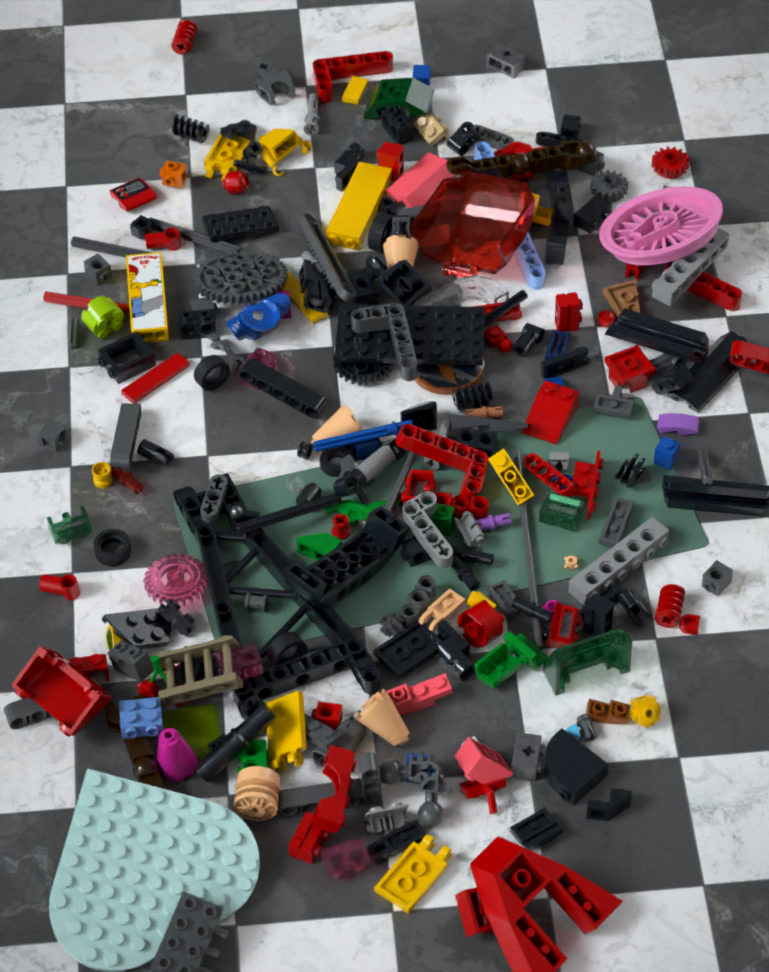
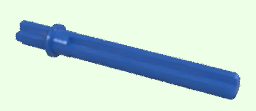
M411 419L397 423L392 421V424L314 441L313 448L314 451L319 452L380 437L397 436L402 425H413Z

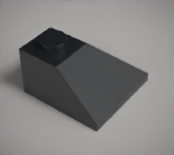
M436 401L419 403L401 411L400 422L411 419L414 426L427 431L436 430Z

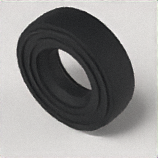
M342 446L324 450L319 459L321 470L328 476L339 477L341 472L340 465H332L329 461L335 457L343 459L347 455L353 458L351 451Z

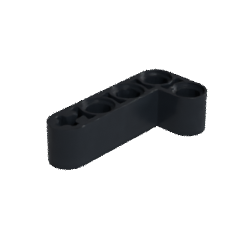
M553 212L549 235L547 234L546 263L563 265L569 220L554 221Z

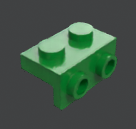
M508 631L503 635L506 649L511 654H515L524 665H528L532 670L535 671L548 659L547 654L523 634L519 633L515 636Z
M500 643L475 663L477 679L495 689L522 667V661L507 652L506 644Z

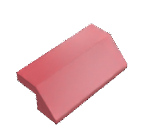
M428 152L386 189L385 193L393 198L396 204L403 201L408 208L425 205L426 200H430L445 186L447 179L456 175L448 171L446 159Z

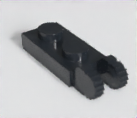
M585 346L578 347L575 351L542 361L541 376L543 379L552 378L586 365L589 361V358L586 356L589 353V349Z
M414 820L380 837L379 840L371 843L366 850L371 855L379 852L384 847L385 850L373 857V861L376 864L387 861L389 857L407 850L413 841L419 844L427 833L419 822Z

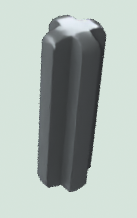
M71 318L69 320L68 344L71 349L77 348L79 343L80 323L78 318Z

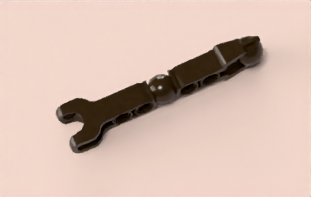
M578 140L562 141L561 144L534 149L531 152L527 151L526 154L517 153L512 157L511 155H501L478 160H469L465 156L453 157L447 160L446 167L451 174L456 176L447 179L445 190L452 195L468 192L476 184L507 179L510 176L514 177V173L516 175H524L528 171L530 173H540L556 169L574 170L598 161L599 157L596 155L597 150L594 144L590 141Z
M142 694L133 696V699H144ZM109 702L104 707L108 727L112 731L121 734L120 709L116 708L113 702ZM147 736L123 738L136 779L140 783L165 789L159 774V765L153 759Z

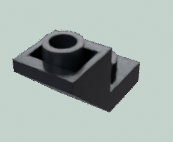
M611 788L609 802L588 800L586 819L602 821L612 819L631 806L632 791L622 788Z

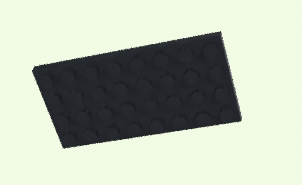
M339 304L334 357L336 363L398 364L390 329L356 333L352 330L351 313L353 310L378 305ZM402 305L405 310L417 364L483 366L485 307Z

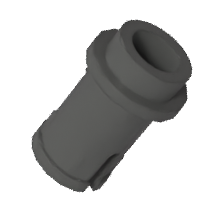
M587 714L578 716L576 724L580 727L585 741L595 740L598 735L591 723L592 718Z

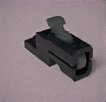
M304 259L299 271L300 292L304 294V307L315 310L316 306V311L328 312L332 301L331 297H335L336 291L330 288V284L326 281V276L323 275L324 273L314 271V268L311 267V260Z

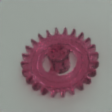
M177 553L173 557L166 555L165 559L160 557L159 562L154 561L153 566H149L148 571L145 572L143 580L148 597H152L154 602L159 598L160 605L166 599L170 601L174 599L177 603L181 601L185 607L186 599L193 604V596L199 600V593L204 594V588L208 587L204 564L199 563L198 559H193L190 555L188 557H185V554L178 556ZM168 572L167 584L165 586L161 580L163 575ZM187 572L190 576V580L185 585L184 574Z

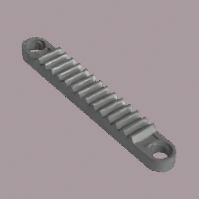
M303 213L299 219L303 229L302 235H305L306 243H309L308 246L311 247L310 250L313 251L319 267L322 268L323 275L326 276L328 284H331L330 288L335 289L341 299L352 302L357 293L319 222L314 216Z

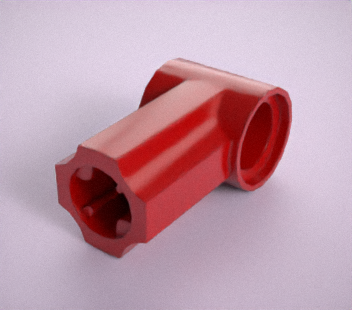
M175 227L167 228L162 233L145 234L147 249L166 247L170 251H176L181 248L180 233Z
M44 574L40 578L39 589L42 592L60 594L67 600H75L80 595L77 578L72 574H67L63 577Z

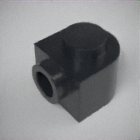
M140 215L130 224L131 235L144 240L145 234L152 233L151 220Z

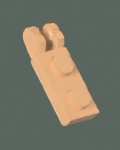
M448 589L428 607L427 611L420 617L419 623L424 625L430 617H433L434 620L430 623L429 630L435 631L438 628V623L447 620L464 605L466 599Z

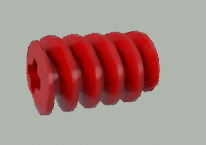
M190 20L178 22L171 44L175 53L185 54L191 51L198 31L197 24Z
M668 584L661 588L655 614V621L658 625L664 628H674L677 622L680 621L686 592L683 587L676 584Z

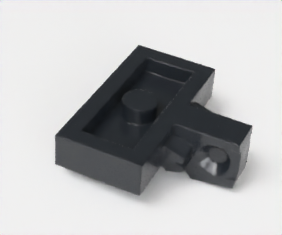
M241 120L238 123L228 124L220 128V135L230 140L243 137L253 141L257 132V126L248 120Z

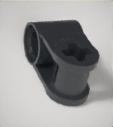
M464 122L448 139L447 147L460 156L465 155L469 148L478 140V130L475 129L472 122Z

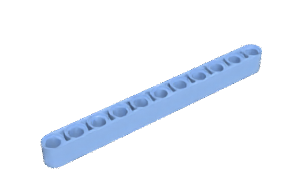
M478 142L475 145L474 160L495 157L491 146L487 142ZM502 179L484 183L529 287L534 290L541 289L544 286L546 272L506 180Z

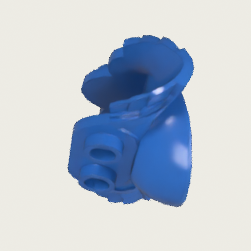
M277 293L259 301L253 306L248 304L238 316H234L227 322V326L239 341L243 339L257 340L262 336V333L271 332L277 327L279 320L290 309V300L285 294ZM256 311L261 312L263 318L256 320L253 317V313Z

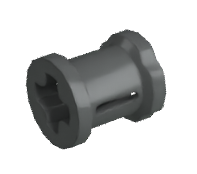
M251 593L246 594L245 610L257 609L266 612L268 595L256 596L251 595Z

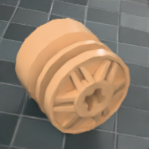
M261 766L247 767L238 772L233 805L235 812L240 817L253 821H264L274 817L278 810V795L281 782L279 775L275 771Z

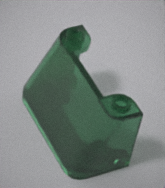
M618 629L555 649L543 663V673L555 696L565 693V683L570 682L569 673L600 663H604L607 670L611 669V667L619 669L620 674L630 672L632 640L627 632Z

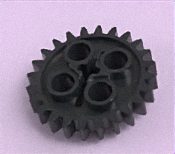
M335 355L333 356L334 368L336 373H339V377H345V382L351 380L352 384L357 381L359 386H361L362 382L369 385V381H372L374 384H376V379L382 381V376L387 377L388 372H391V367L393 366V364L336 363Z

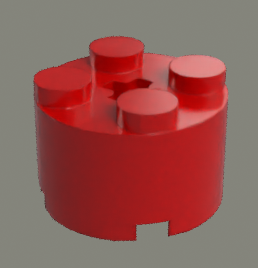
M486 600L473 605L458 617L459 628L462 627L465 632L462 634L464 639L475 648L486 646L503 633V615L500 612H496Z

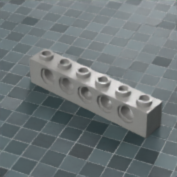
M718 228L713 238L699 250L674 260L671 267L665 269L662 276L653 282L652 297L671 306L728 247L730 234Z
M651 517L569 580L568 593L583 604L593 594L600 595L604 591H608L609 587L613 586L618 580H623L627 573L637 569L645 559H650L658 549L664 548L669 542V530L654 517Z

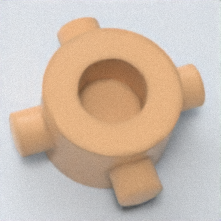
M566 556L564 558L566 561L564 567L566 569L573 570L579 567L577 565L578 557Z

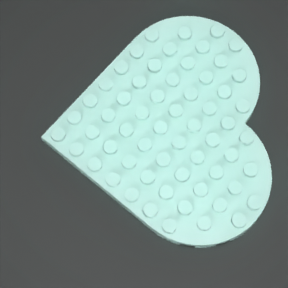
M87 769L50 894L49 917L54 935L60 945L73 959L89 968L104 972H125L126 970L141 967L154 960L183 891L224 907L219 922L234 915L247 902L255 888L259 874L260 859L255 838L249 827L237 814L220 804Z

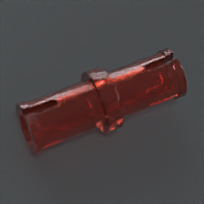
M115 468L111 469V475L117 478L123 487H128L134 494H139L136 489L142 492L143 484L137 481L132 473L126 472L122 468H117L118 470Z

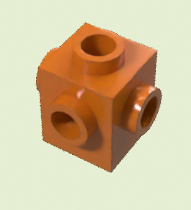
M166 161L164 167L160 169L162 185L183 188L188 177L186 164Z

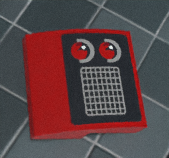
M140 177L109 190L111 197L116 199L120 208L126 212L157 199L151 187Z

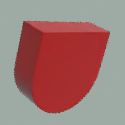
M683 615L679 621L680 631L685 634L698 635L700 615Z

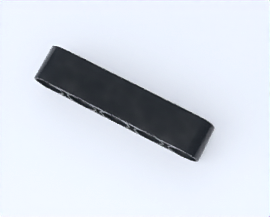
M249 358L239 372V377L246 383L310 418H318L327 404L326 399L322 395L254 358Z

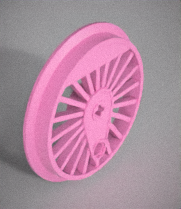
M682 186L655 190L633 198L615 209L601 225L599 232L600 241L606 250L611 252L620 261L628 264L656 265L671 262L692 254L713 238L722 218V202L713 192L698 187ZM646 214L648 217L645 219L641 216Z

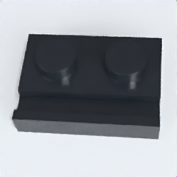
M543 808L511 826L510 832L522 847L533 851L563 834V828L559 827L557 821L548 810Z

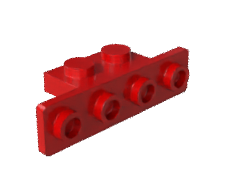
M597 451L595 464L576 461L572 480L575 486L573 495L589 498L586 519L589 520L591 513H595L597 502L593 501V499L598 498L599 487H596V484H600L601 473L598 472V469L602 470L604 459L600 458L601 451Z

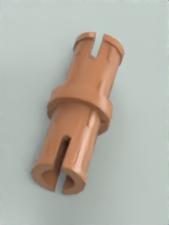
M481 406V408L465 409V415L483 418H503V407L486 408Z

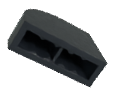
M561 728L547 745L545 752V775L550 786L559 796L574 806L608 776V763Z

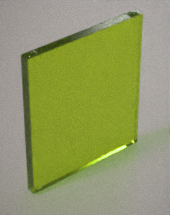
M213 704L162 712L163 729L173 728L177 730L195 751L197 759L205 758L212 752L207 745L219 737Z

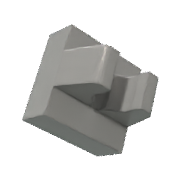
M550 452V465L556 469V465L561 463L563 472H565L569 463V452Z

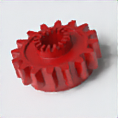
M667 146L665 150L660 148V152L655 151V155H652L651 167L654 168V172L659 176L674 179L681 177L682 174H686V170L689 169L690 158L687 157L686 152L682 153V149L676 150V147L670 149Z

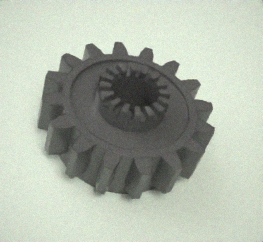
M609 170L606 173L600 171V175L595 173L594 178H591V194L597 195L609 203L616 202L624 198V194H627L628 182L626 177H622V173L616 174L615 170L612 173Z

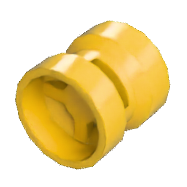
M106 462L94 464L92 467L94 485L102 489L109 487L113 481L110 465Z

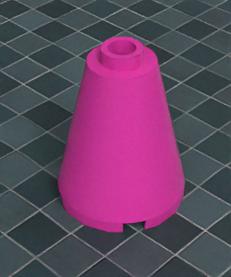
M168 728L160 733L157 763L161 776L171 782H180L188 775L192 776L196 771L195 767L198 765L195 751L177 730Z

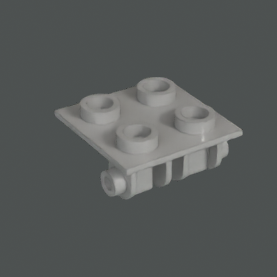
M397 802L391 804L390 808L382 809L379 806L369 809L370 812H367L364 818V823L369 822V824H366L367 833L382 832L380 820L382 821L384 832L387 831L385 819H388L390 830H393L392 820L395 829L408 824V817H404L403 814H406L409 805Z

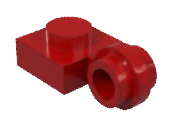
M498 325L484 331V340L492 348L498 346L501 353H508L513 348L511 341L507 339L506 333Z

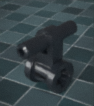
M250 141L242 152L246 162L235 159L233 166L244 168L248 172L255 171L265 174L267 167L255 164L256 158L262 152L261 144L258 141Z

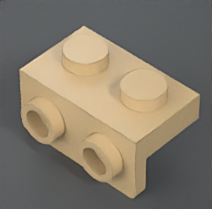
M428 111L427 115H422L413 123L432 147L444 136L448 139L451 137L448 134L450 130L444 123L440 124L442 120L436 113L432 115Z

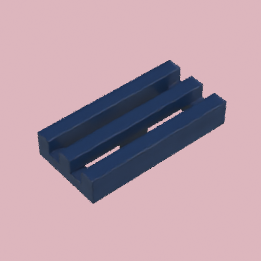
M553 330L545 360L560 356L558 353L563 337H566L561 355L567 352L571 333ZM558 335L559 339L556 345L554 354H551L556 336Z

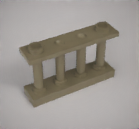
M225 635L219 639L176 650H166L161 654H157L156 656L159 657L161 664L166 666L167 688L158 691L159 699L166 706H171L243 688V680L236 672H233L231 649L239 648V643L232 635ZM223 652L225 673L214 677L212 654ZM204 656L205 678L195 682L193 659ZM185 661L186 683L185 685L175 687L174 664Z

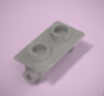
M465 511L460 519L454 517L453 519L457 524L456 528L462 533L465 544L470 548L474 547L482 550L480 544L485 541V535L480 527L476 525L477 522L473 514Z

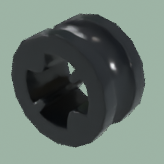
M302 441L298 447L297 456L300 458L303 456V459L308 460L312 454L313 444H307V442Z

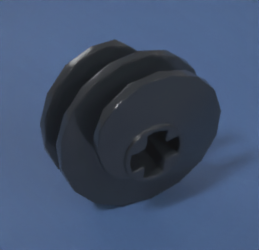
M639 453L635 454L631 460H625L615 475V479H620V483L626 484L627 488L633 487L643 473L641 467L646 459L642 458L637 465L635 464L639 458Z

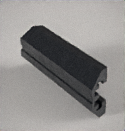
M626 308L619 314L615 324L612 323L605 335L701 364L708 355L709 339L705 332Z
M733 331L720 336L708 349V355L703 359L702 363H695L689 369L693 379L686 383L687 385L683 389L666 393L667 397L676 402L679 399L682 402L686 401L690 409L699 413L741 368V366L730 362L731 344L735 341L747 342L746 338L737 335Z
M663 475L662 490L667 508L764 517L769 508V485L712 479L713 483L711 485L708 483L704 485L701 478Z

